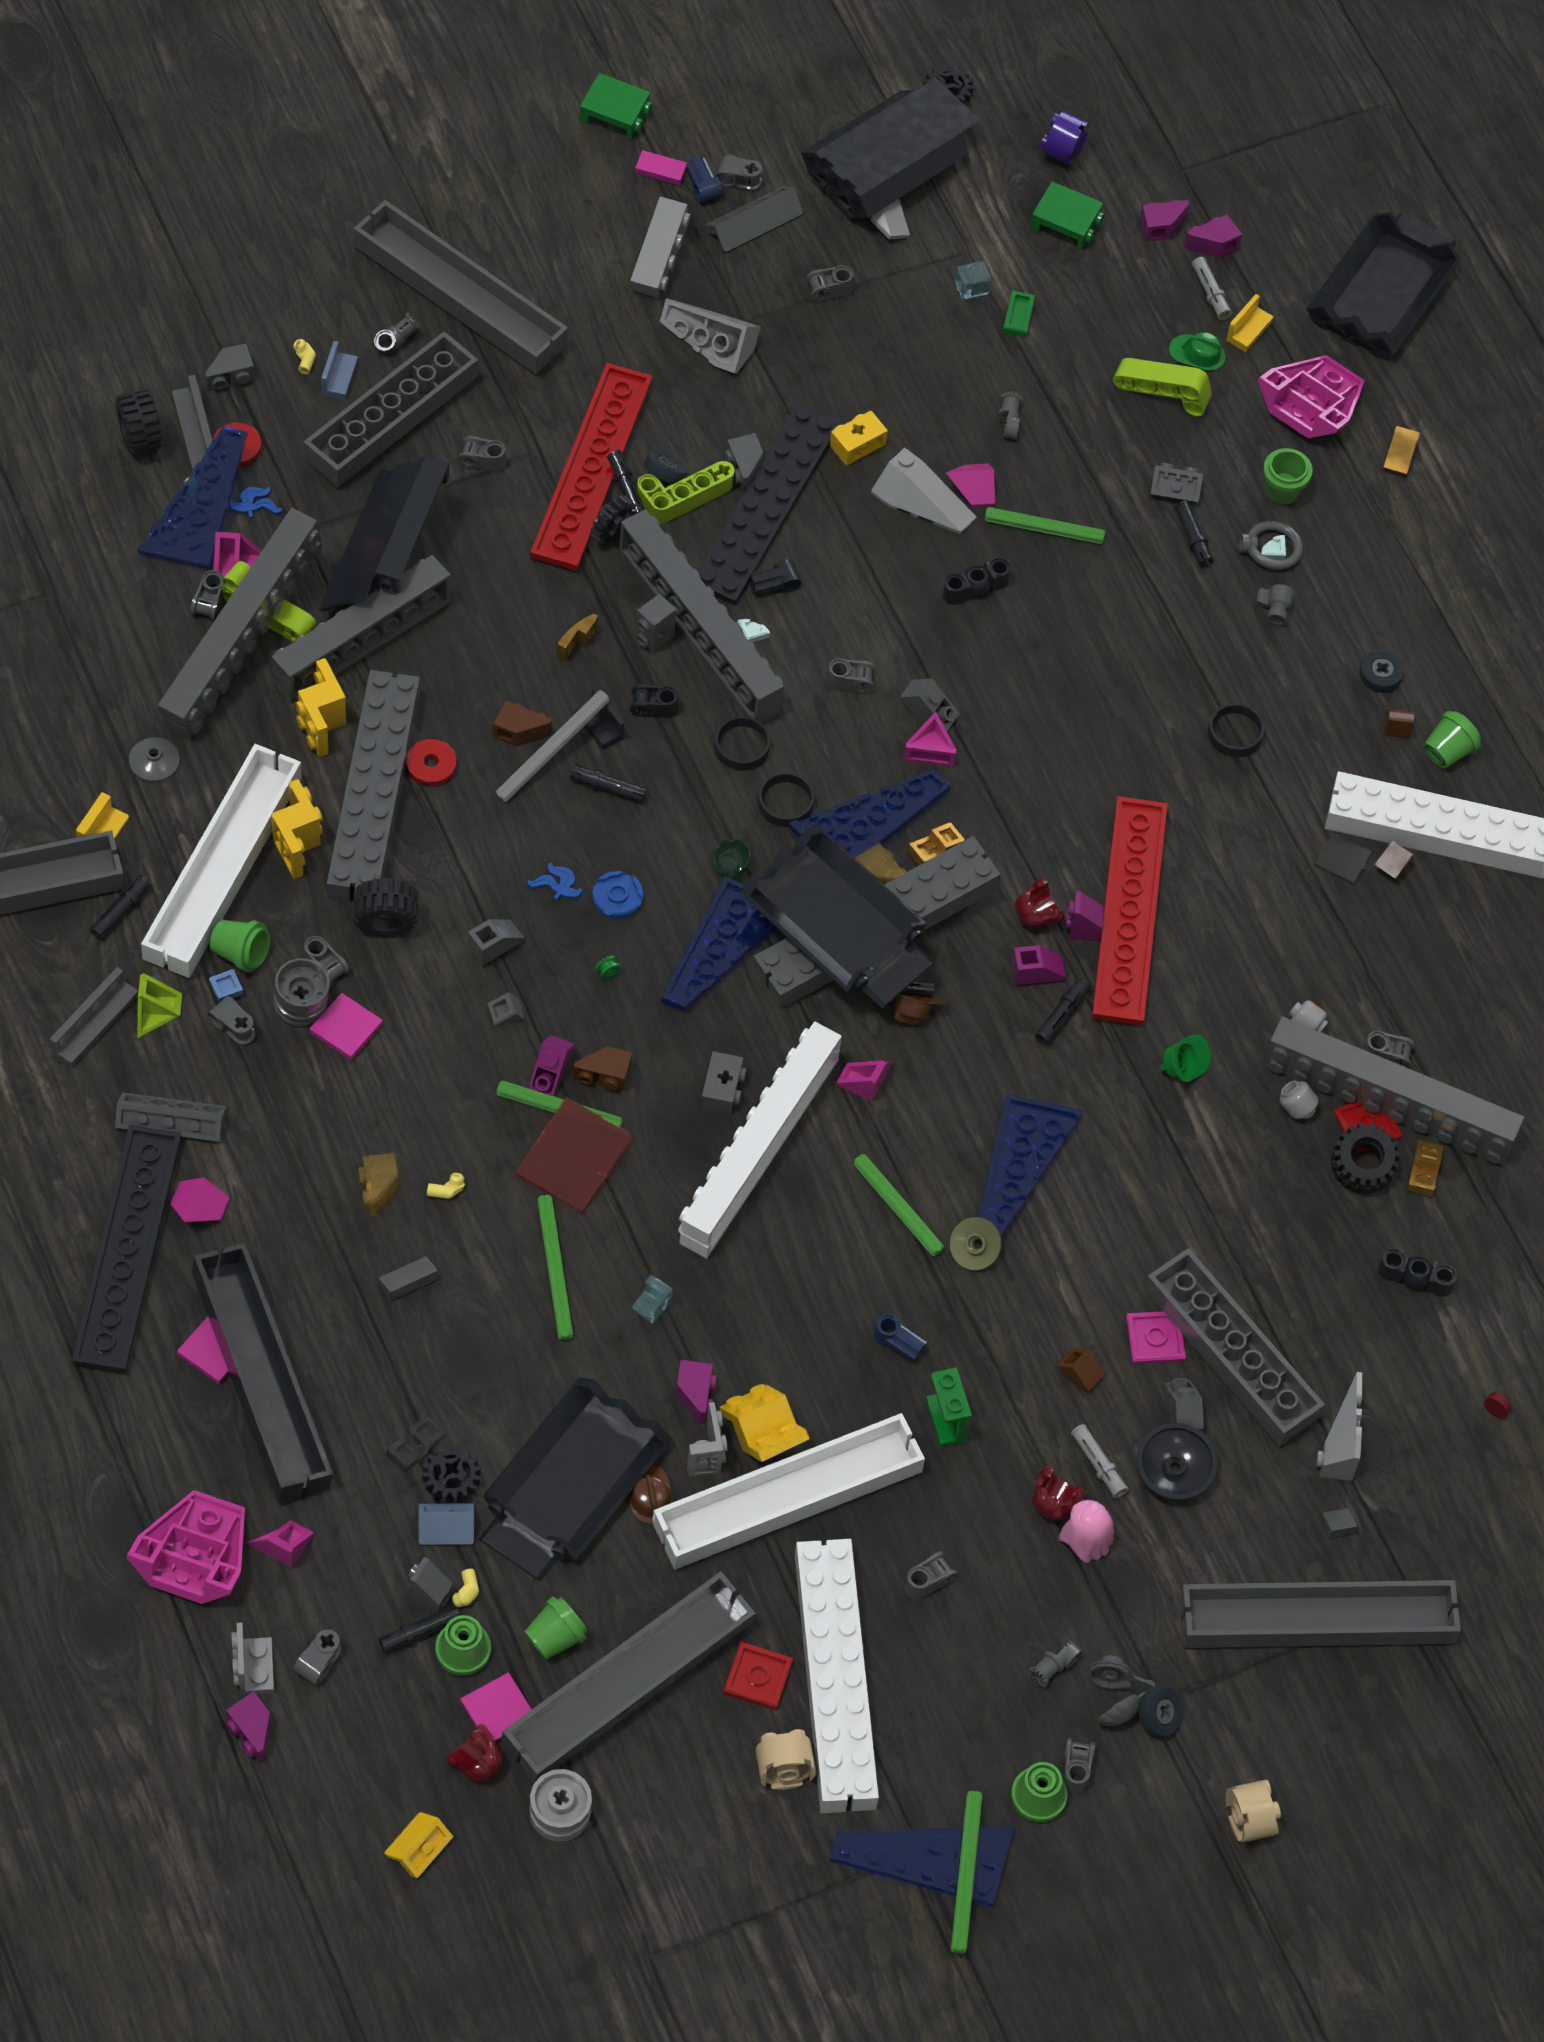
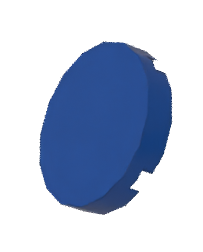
M608 872L600 876L593 887V905L605 917L616 920L628 918L634 915L642 905V885L637 878L632 875H626L625 872Z

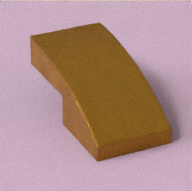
M1396 426L1383 470L1407 476L1420 432Z
M592 614L582 619L565 633L557 644L558 659L566 662L577 644L587 647L598 630V615Z
M950 822L932 829L929 836L909 843L906 850L916 863L921 865L965 841V839Z
M1418 1140L1407 1191L1433 1197L1444 1146Z

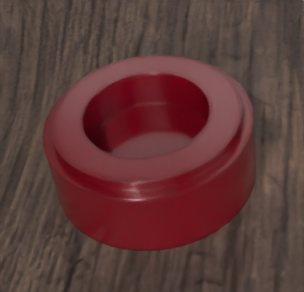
M1497 1392L1490 1393L1484 1400L1486 1410L1496 1418H1505L1512 1409L1510 1401L1504 1395Z

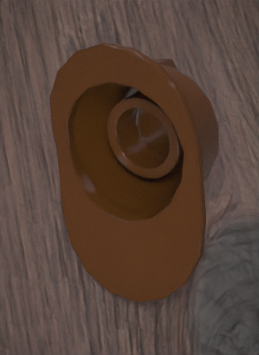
M899 994L894 1000V1019L916 1025L927 1018L933 1004H948L949 1001L935 997Z
M652 1464L628 1494L632 1513L639 1521L653 1524L654 1510L673 1503L666 1472Z

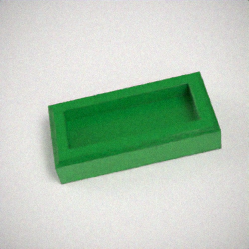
M1012 291L1003 333L1026 338L1035 295Z

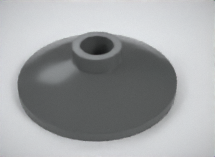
M147 738L138 742L132 748L129 755V765L132 772L138 778L148 782H160L170 778L175 774L180 764V755L175 745L162 738Z

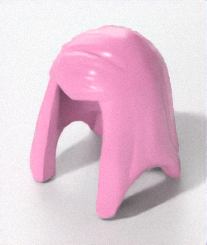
M1081 1501L1073 1505L1070 1520L1063 1526L1058 1540L1068 1544L1084 1563H1089L1091 1559L1098 1561L1101 1556L1107 1555L1110 1551L1109 1546L1113 1543V1520L1106 1508L1097 1501Z

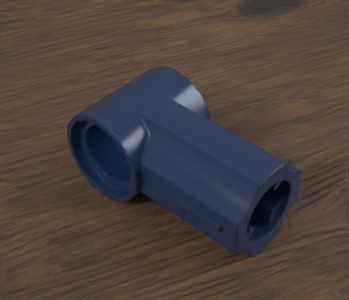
M700 156L693 157L686 163V170L693 183L694 194L698 203L723 196L720 180L717 176H713L705 158Z
M883 1314L876 1323L873 1334L875 1341L882 1346H890L912 1362L919 1357L927 1344L926 1341L902 1326L899 1319L893 1314ZM888 1327L893 1332L886 1333L881 1328Z

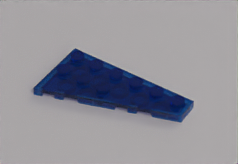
M222 427L208 447L203 459L194 467L193 473L187 482L183 483L164 510V515L157 525L153 526L148 538L137 549L138 554L207 569L211 568L215 552L216 531L221 532L247 441V431Z
M932 769L905 779L904 783L891 787L889 785L883 787L877 793L871 795L867 793L835 805L833 809L823 813H813L809 818L799 822L798 820L789 822L788 828L800 838L806 828L820 826L860 862L950 791V784Z
M728 877L724 878L661 996L662 1003L685 1012L776 928L770 920L740 894L745 884Z
M1011 1094L1006 1095L979 1214L980 1218L987 1219L995 1225L1001 1239L1078 1123L1083 1110Z
M1014 1827L979 1828L972 1902L993 1907ZM963 1828L837 1832L829 1861L956 1897Z

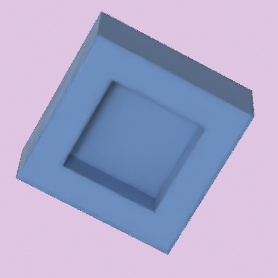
M234 969L209 978V983L218 1002H221L227 996L233 999L243 995V988Z

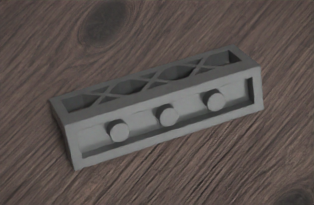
M195 375L188 376L189 388L172 390V398L192 474L217 470L216 452Z
M116 967L50 1038L52 1055L71 1068L138 998L139 991L124 981L123 970Z
M122 1092L117 1102L115 1128L128 1129L129 1125L179 1132L182 1137L220 1142L222 1123L227 1106Z

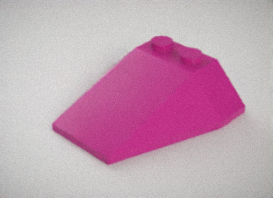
M1327 355L1272 368L1259 377L1258 380L1269 413L1307 438L1333 434L1346 426L1365 382L1364 379Z
M193 1490L137 1536L127 1554V1559L151 1587L201 1604L230 1595L241 1575L245 1507Z

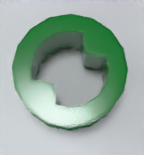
M610 955L606 957V960L603 958V962L600 960L597 963L596 970L601 972L600 976L603 980H607L618 975L622 970V966L620 963H617L616 956Z

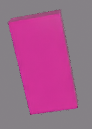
M642 150L635 167V173L680 185L686 171L687 162Z

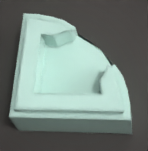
M1285 535L1273 537L1272 540L1263 546L1261 554L1269 559L1284 560L1286 557Z
M750 619L738 620V624L741 626L747 640L750 639L752 642H756L770 637L769 630L763 624L751 622Z

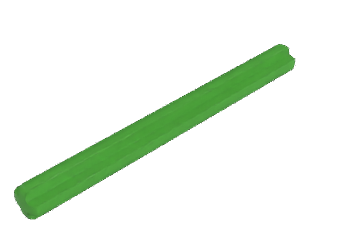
M541 1195L538 1197V1207L558 1338L562 1341L570 1340L573 1337L553 1201L550 1195Z
M969 1791L967 1793L951 1943V1951L961 1954L966 1952L982 1803V1793L978 1791Z

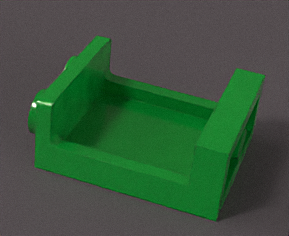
M599 73L580 105L579 121L588 124L592 117L626 129L627 138L632 139L635 132H640L644 116H648L651 112L653 105L650 102L651 92Z
M1052 181L1032 214L1030 229L1039 233L1043 225L1077 239V248L1082 250L1086 243L1091 242L1095 233L1094 228L1096 226L1100 227L1104 219V213H1102L1103 203Z
M957 1367L934 1372L931 1374V1380L936 1394L926 1396L925 1401L939 1446L944 1448L966 1443L972 1414Z

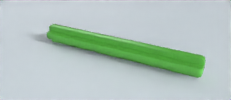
M988 507L985 513V521L1098 544H1102L1104 541L1105 531L1102 529Z
M500 1081L497 1087V1095L556 1114L614 1132H619L622 1126V1118L506 1081Z
M865 1154L857 1157L854 1160V1166L932 1256L941 1253L944 1247L943 1244Z

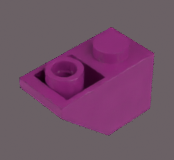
M1189 200L1142 205L1140 223L1145 242L1168 240L1186 220Z
M1226 214L1219 218H1213L1201 226L1192 227L1187 231L1184 246L1187 250L1222 257L1239 249L1242 234Z
M1076 891L1074 901L1069 900L1065 929H1070L1069 939L1100 942L1103 929L1104 907L1081 891Z
M1040 945L1014 948L1011 966L1015 985L1066 980L1062 955Z
M552 1035L542 1042L529 1089L551 1096L555 1095L568 1067L574 1043Z
M681 1360L676 1396L696 1421L704 1424L705 1415H708L709 1403L713 1402V1399L708 1398L709 1390L715 1391L717 1375L712 1374L713 1364Z
M253 1691L226 1710L227 1721L225 1724L233 1736L238 1734L242 1739L241 1745L249 1757L254 1755L260 1763L264 1760L271 1719L269 1710Z

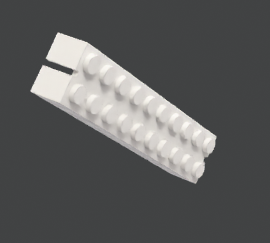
M254 744L142 941L143 960L163 968L168 964V970L190 978L210 942L214 927L224 918L272 832L271 813L284 809L289 802V782L297 779L301 780L300 761L280 754L278 757L279 771H277L276 752Z
M1338 771L1325 829L1386 843L1394 841L1403 847L1544 879V818Z
M815 1021L810 1029H804L799 1038L800 1044L796 1049L793 1047L790 1050L784 1068L779 1067L773 1077L774 1083L770 1088L766 1087L763 1090L759 1099L761 1102L757 1108L754 1106L751 1108L746 1118L747 1123L744 1127L740 1126L737 1129L731 1147L726 1146L720 1156L721 1162L717 1167L713 1166L706 1177L708 1181L705 1186L698 1187L693 1196L694 1202L690 1207L686 1206L679 1218L681 1221L678 1229L680 1233L679 1244L706 1259L708 1258L838 1062L841 1035Z
M901 1413L655 1509L653 1512V1526L662 1544L665 1543V1551L674 1570L919 1474L923 1471L925 1458L915 1438L911 1439L912 1432Z
M851 1539L827 1540L826 1545L823 1546L821 1541L796 1542L795 1565L820 1814L846 1812L848 1796H852L851 1811L876 1810L879 1797Z

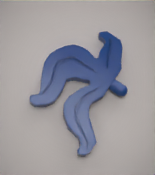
M248 487L240 494L241 503L230 501L231 511L248 514L249 518H253V513L260 509H265L275 516L282 514L283 509L277 508L273 501L266 498L271 492L270 487L266 489ZM255 499H261L253 504Z
M552 863L548 864L550 875H543L535 881L528 880L527 882L528 887L531 889L549 887L556 893L554 900H558L560 896L565 899H578L582 894L581 888L579 890L571 888L575 883L573 872L566 867H554ZM552 876L560 878V884H557Z

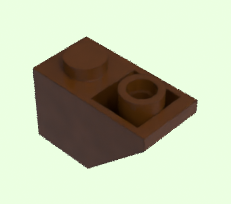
M508 701L504 703L493 723V737L514 746L549 737L552 730V719L548 718L545 714L533 712L520 704H513Z
M606 1046L576 1061L573 1079L587 1085L603 1086L611 1091H624L632 1064V1052Z

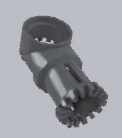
M409 312L405 314L406 317L395 326L391 325L387 330H381L375 335L374 344L380 352L391 354L404 344L406 338L413 332L422 329L415 322L416 320H413ZM384 336L392 338V344L387 348L380 346V339Z
M1007 391V393L1002 394V409L998 411V418L1006 423L1005 426H1007L1004 429L1003 437L1010 439L1017 438L1020 423L1018 408L1023 401L1022 396H1019L1017 392L1013 394V391L1011 393Z
M1072 1641L1066 1643L1067 1647L1064 1645L1057 1655L1046 1651L1043 1654L1044 1658L1035 1667L1031 1666L1028 1669L1029 1676H1031L1032 1680L1036 1679L1034 1682H1037V1685L1045 1688L1049 1684L1048 1680L1056 1672H1061L1064 1668L1069 1669L1079 1659L1083 1650Z

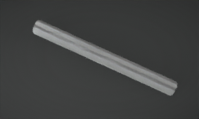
M601 690L598 691L498 788L496 794L499 799L507 802L609 702L606 693Z

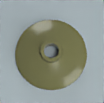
M971 1217L963 1220L955 1227L950 1238L952 1256L959 1265L966 1269L982 1270L989 1267L996 1261L1001 1251V1236L998 1229L993 1223L984 1218ZM978 1239L982 1241L980 1249L975 1247V1242Z

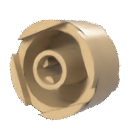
M796 1729L789 1733L778 1735L776 1733H766L761 1736V1742L756 1747V1757L762 1785L766 1786V1783H769L772 1789L786 1790L802 1786V1780L809 1777L810 1781L815 1777L816 1768L811 1741L805 1735L804 1730Z
M1267 1779L1227 1788L1226 1807L1231 1806L1232 1815L1228 1817L1233 1833L1238 1841H1241V1843L1279 1833L1276 1819L1281 1817L1278 1803L1276 1801L1272 1802L1271 1787Z

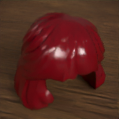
M1044 878L1036 880L1015 901L1017 916L1020 922L1028 928L1059 923L1065 919L1063 911L1054 902L1048 882Z
M1044 1466L1039 1473L1034 1488L1032 1503L1039 1514L1045 1518L1060 1520L1072 1511L1073 1505L1083 1500L1086 1491L1082 1487L1067 1484V1482L1054 1473L1052 1467Z
M479 1724L472 1731V1736L454 1752H451L446 1761L448 1765L465 1772L464 1775L476 1782H484L500 1770L503 1758L501 1750L495 1744L487 1727Z

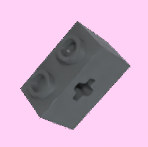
M660 594L637 610L636 640L640 646L646 647L651 653H654L674 638L676 609Z
M712 1052L702 1094V1109L732 1114L733 1106H739L741 1090L737 1089L739 1083L744 1084L747 1068L742 1067L743 1057Z

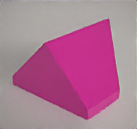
M988 463L963 465L946 472L968 500L971 508L995 506L994 469Z
M216 531L214 570L221 572L225 576L237 561H243L251 567L262 551L241 533Z
M936 712L906 743L904 761L954 767L956 748Z
M881 1060L847 1063L836 1084L845 1090L873 1101L894 1061L884 1062Z
M203 1177L181 1181L170 1205L184 1222L210 1220L221 1222L230 1197Z
M290 1520L279 1529L246 1542V1544L293 1568L312 1539L314 1532Z

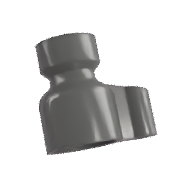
M1281 584L1274 585L1270 589L1261 588L1258 590L1256 604L1259 607L1270 608L1267 614V621L1273 625H1284L1286 623V611L1292 606L1294 591L1289 586Z

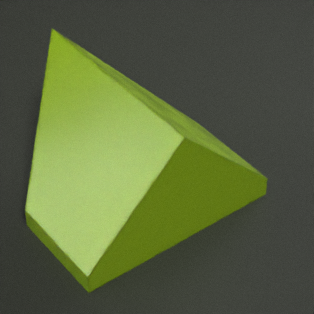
M144 973L140 975L138 992L137 1038L179 1017L181 1013L182 993Z

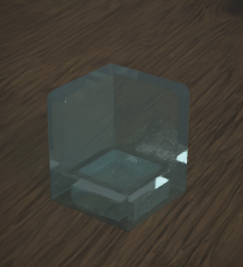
M984 261L957 267L955 283L962 300L989 294L991 277Z
M650 1275L645 1281L644 1292L633 1305V1311L654 1323L672 1301L673 1289L653 1275Z

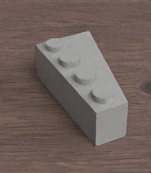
M664 197L659 198L630 280L632 291L659 298L661 291L666 290L669 280L667 276L674 267L676 254L681 247L691 214L688 213L687 204Z

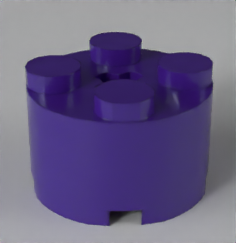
M1062 111L1061 114H1054L1050 122L1052 127L1049 136H1044L1040 148L1044 149L1045 155L1071 166L1074 161L1070 160L1073 155L1078 156L1085 143L1088 132L1084 130L1085 126L1090 127V122Z

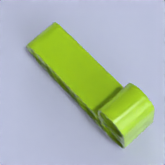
M1124 358L1113 377L1114 385L1122 390L1182 399L1185 411L1193 416H1202L1212 396L1207 374L1203 370L1194 367Z
M720 461L666 488L654 475L646 474L638 479L637 491L644 508L651 516L657 518L659 524H663L732 490L735 469L731 463Z
M237 561L222 578V594L226 602H228L251 568L243 561ZM284 599L281 611L277 615H273L269 628L294 642L299 636L311 632L317 624L309 613Z

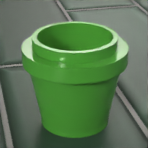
M1284 448L1275 450L1268 455L1264 463L1263 475L1266 480V491L1269 498L1279 504H1290L1297 499L1301 490L1309 484L1312 476V464L1303 453L1294 449Z
M1446 711L1440 717V722L1423 744V749L1427 756L1436 765L1446 769L1469 753L1474 754L1480 749L1481 736L1476 727L1464 715L1455 711Z
M220 920L214 927L210 938V948L213 953L232 962L239 970L245 972H252L261 966L270 946V934L266 925L255 920L250 922Z
M552 1596L548 1599L544 1609L524 1630L525 1635L546 1660L577 1643L581 1645L587 1640L585 1635L588 1632L587 1628L562 1597L556 1599Z
M460 1615L451 1619L439 1633L435 1646L436 1657L446 1671L460 1676L471 1675L480 1671L489 1661L491 1641L487 1632L476 1619L471 1616ZM461 1634H466L469 1638L463 1641L458 1637Z
M1047 1762L1035 1763L1016 1777L1011 1790V1799L1016 1811L1025 1819L1033 1822H1048L1055 1819L1063 1811L1068 1797L1067 1787L1057 1767ZM1045 1781L1047 1783V1787L1041 1788L1038 1786L1037 1782Z

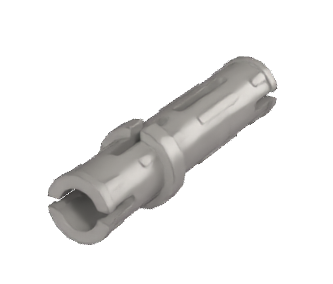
M1196 258L1193 260L1192 266L1204 287L1208 303L1213 306L1219 320L1228 319L1232 315V311L1225 300L1226 295L1224 291L1219 288L1206 258Z
M1084 1424L1077 1426L1071 1432V1435L1096 1469L1098 1479L1104 1481L1115 1499L1120 1498L1127 1493L1129 1488L1116 1472L1117 1467L1114 1463H1110L1087 1429V1426Z

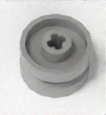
M560 1769L545 1773L534 1783L530 1794L529 1811L530 1821L539 1834L546 1839L557 1842L569 1841L579 1836L586 1829L591 1817L592 1796L591 1789L585 1779L576 1772Z

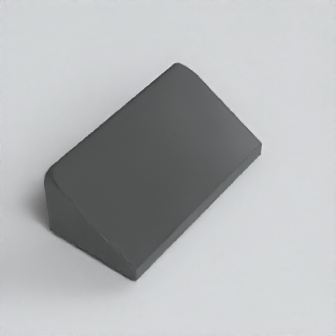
M427 1256L379 1277L378 1280L391 1301L438 1280V1271Z

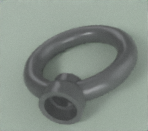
M1264 521L1254 525L1248 534L1241 533L1239 552L1249 553L1252 559L1263 567L1283 570L1294 566L1300 560L1303 554V543L1298 533L1287 524L1278 521ZM1268 530L1281 532L1291 540L1293 553L1284 560L1269 559L1258 551L1257 536Z

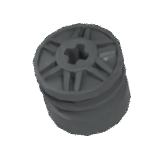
M303 958L290 960L279 968L275 976L273 1007L276 1015L283 1022L292 1026L305 1027L314 1024L326 1011L329 993V977L326 970L319 963Z

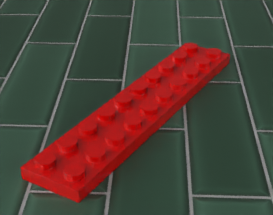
M606 363L530 552V558L578 571L591 538V528L595 526L593 522L597 519L614 480V472L607 456L616 450H621L622 455L624 454L652 384V375Z
M1117 797L1092 1019L1143 1026L1168 803Z

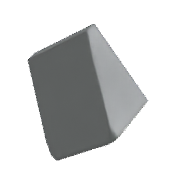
M510 992L487 1003L494 1026H501L525 1019L519 999Z
M1348 1508L1322 1513L1329 1539L1355 1534L1357 1525Z

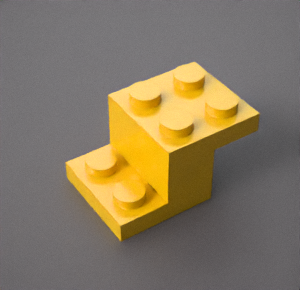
M326 658L316 661L314 678L317 684L298 691V702H296V708L299 713L296 716L298 726L301 730L305 729L307 743L311 750L315 749L318 757L328 754V731L346 725V698Z
M299 779L289 782L290 806L271 813L273 842L294 880L303 876L305 859L302 853L320 846V835L323 834L320 821H322L321 812L317 806L313 807L310 802L312 801L311 794L307 787H302Z
M757 1385L750 1389V1393L744 1396L731 1397L726 1401L727 1404L719 1407L722 1416L733 1423L742 1450L761 1462L809 1440L806 1429L796 1424L786 1395L768 1385Z

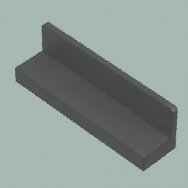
M782 186L705 224L709 234L717 235L722 250L727 252L802 215L803 210L795 188Z

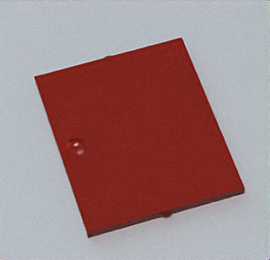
M566 1097L515 1174L544 1190L548 1195L554 1196L583 1213L633 1139V1136L605 1120L601 1115L593 1113Z

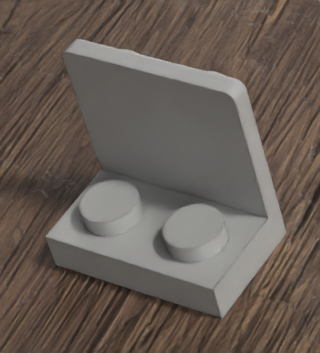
M714 1402L709 1403L707 1430L709 1441L700 1440L689 1445L688 1477L721 1473L722 1463H726L725 1451H727L726 1436L721 1435V1427L723 1426L722 1414L720 1410L716 1411Z
M237 1623V1632H232L234 1686H240V1695H249L253 1691L256 1694H274L272 1637L244 1639L243 1624Z

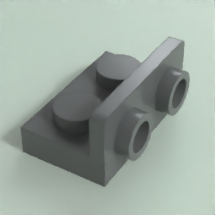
M1160 463V466L1155 465L1150 492L1151 496L1198 504L1203 474L1198 473V469L1184 467V470L1174 469L1175 465L1169 463Z

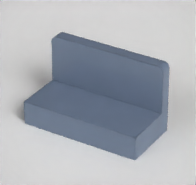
M338 341L333 342L322 374V395L346 400L358 364V356L340 353Z
M419 1504V1544L474 1543V1504Z

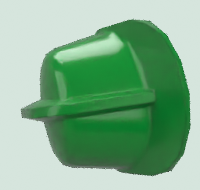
M1200 332L1196 335H1180L1169 344L1171 357L1184 365L1201 370L1214 371L1221 368L1225 362L1224 350L1217 337L1211 333Z
M1195 1034L1169 1046L1164 1051L1163 1063L1159 1065V1069L1165 1070L1171 1078L1180 1079L1183 1082H1189L1207 1071L1210 1064L1211 1054L1207 1041L1202 1036Z

